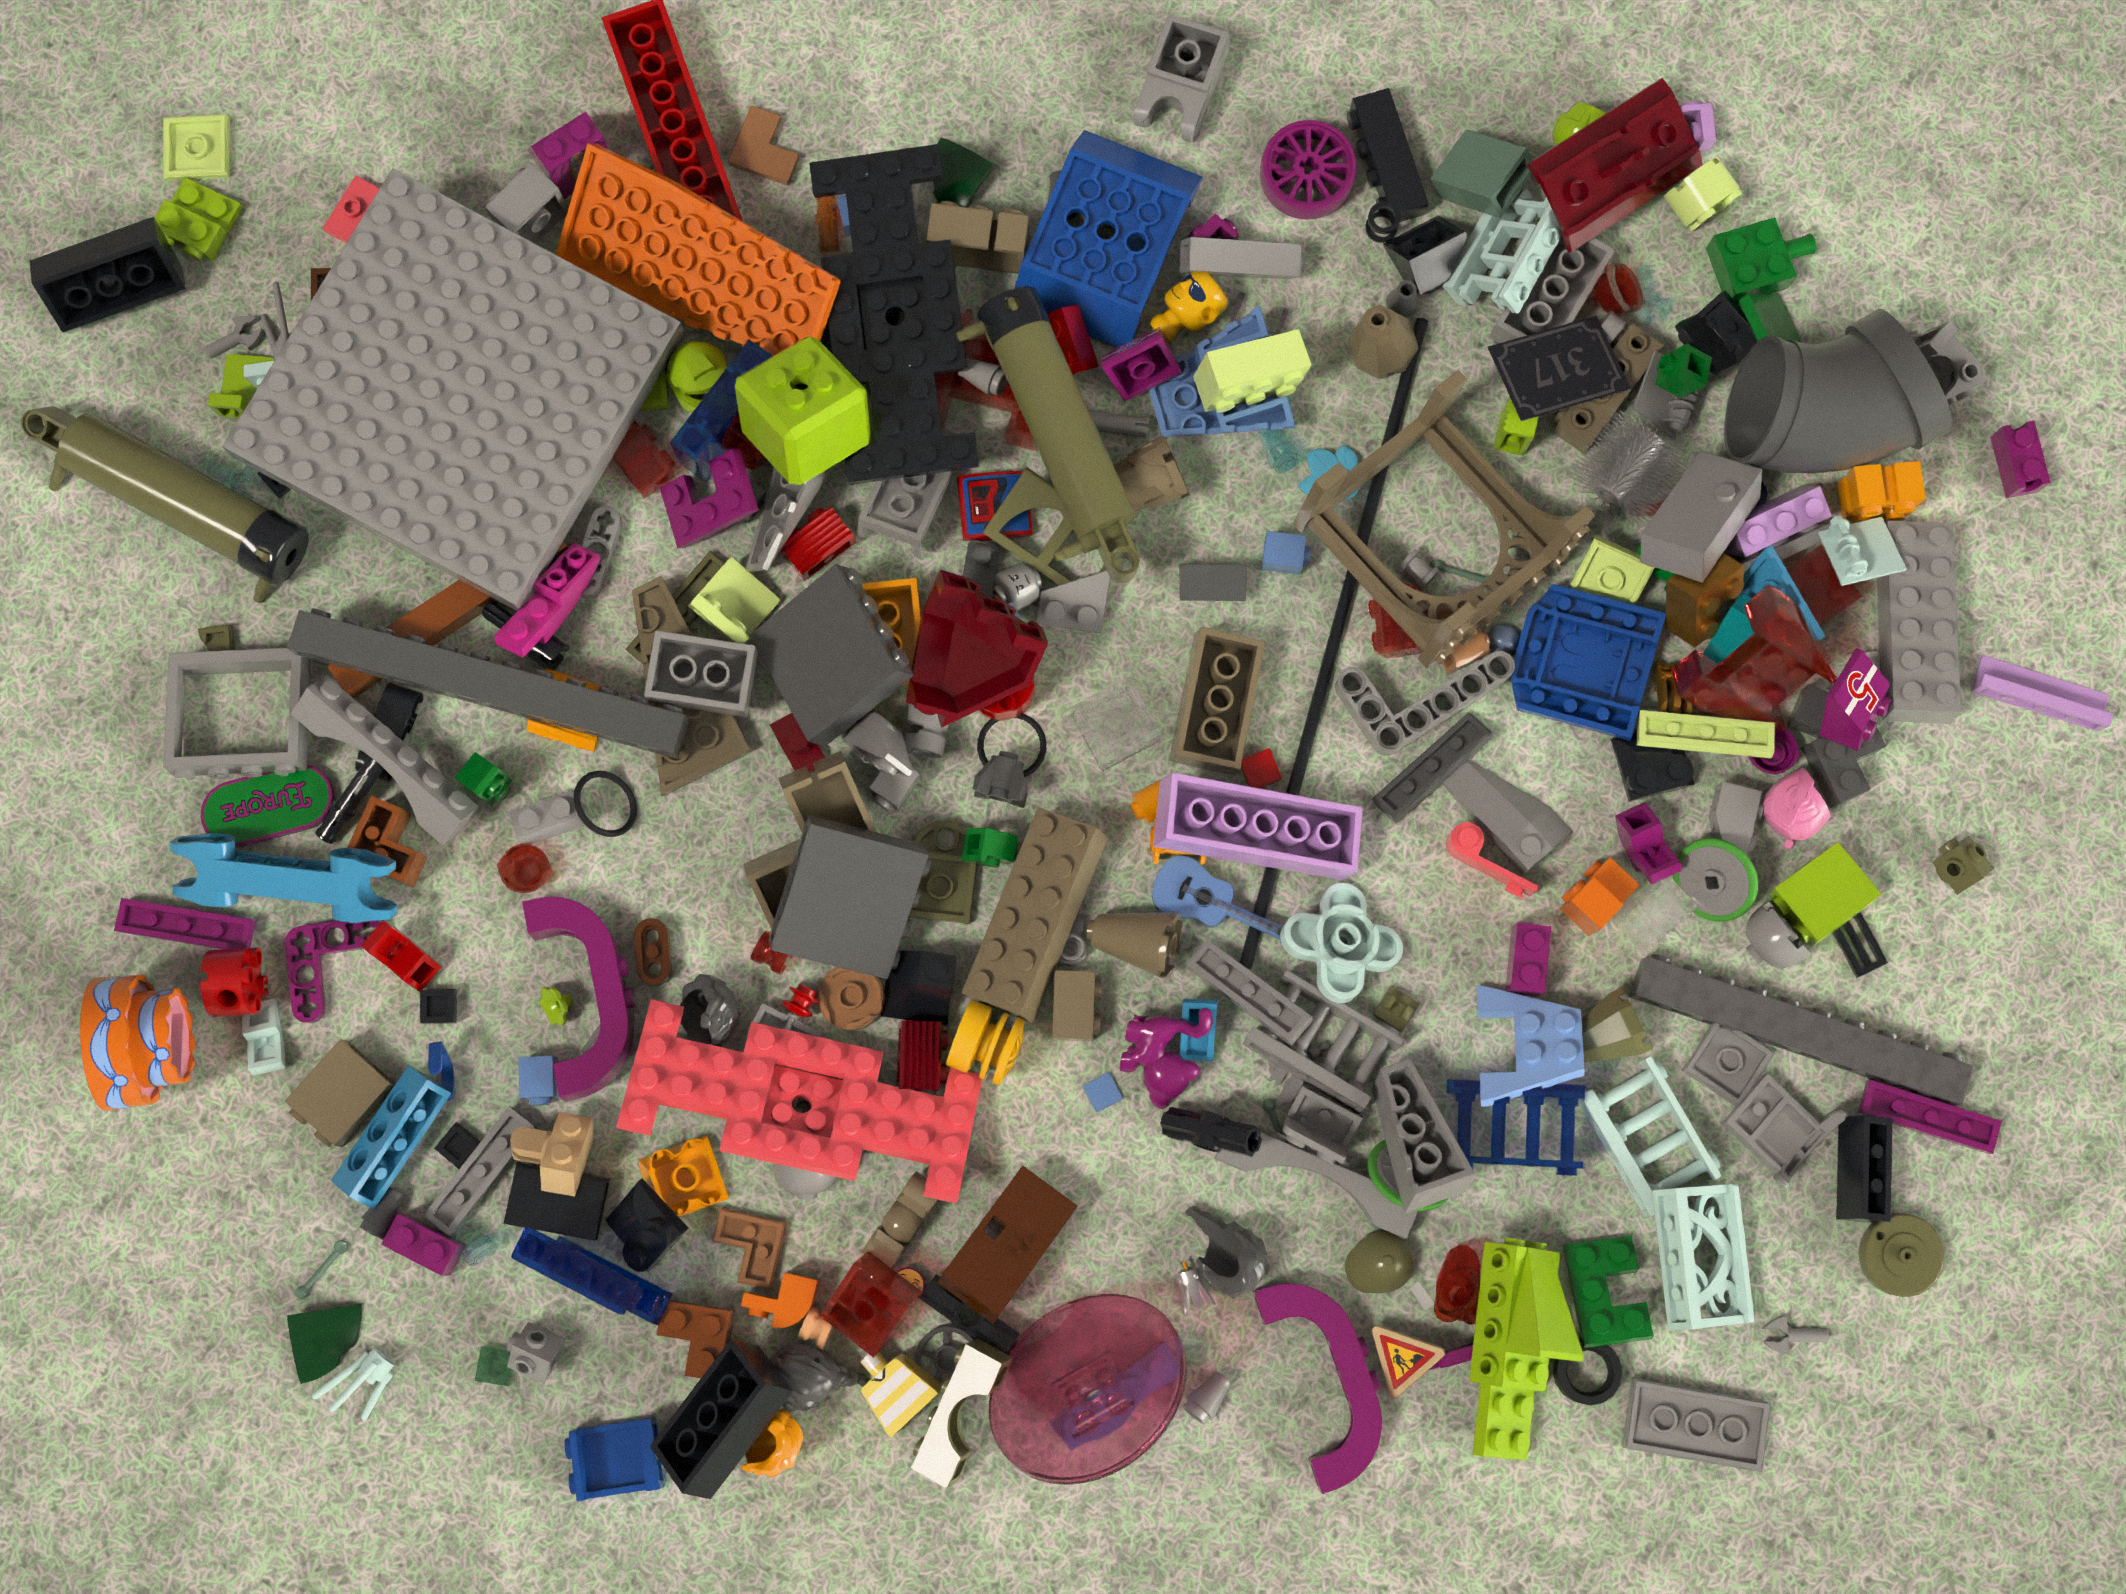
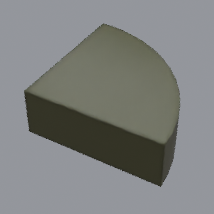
M231 624L198 628L201 641L210 651L235 650L234 632Z

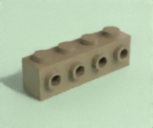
M1633 323L1626 332L1621 330L1610 343L1631 389L1562 409L1553 420L1558 423L1553 433L1584 455L1588 451V447H1591L1590 443H1594L1592 439L1596 440L1599 433L1605 428L1604 426L1607 425L1606 422L1610 421L1613 417L1612 415L1615 414L1646 372L1654 350L1660 352L1664 346Z

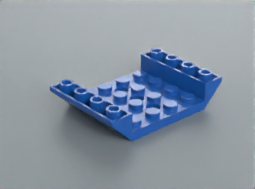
M1084 130L1069 151L1022 261L1015 288L1022 286L1036 288L1047 313L1060 308L1079 305L1089 337L1113 347L1122 346L1134 340L1140 328L1141 316L1187 207H1191L1203 176ZM1081 213L1085 217L1084 224L1080 227L1070 226L1067 222L1069 215ZM1111 225L1116 231L1114 236L1110 239L1100 238L1097 234L1100 226ZM1135 236L1141 237L1146 243L1144 248L1140 251L1130 250L1127 246L1130 238Z

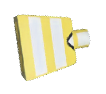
M875 1348L860 1362L873 1376L861 1389L862 1394L890 1438L898 1433L940 1394L942 1384L904 1353L899 1354L888 1363Z

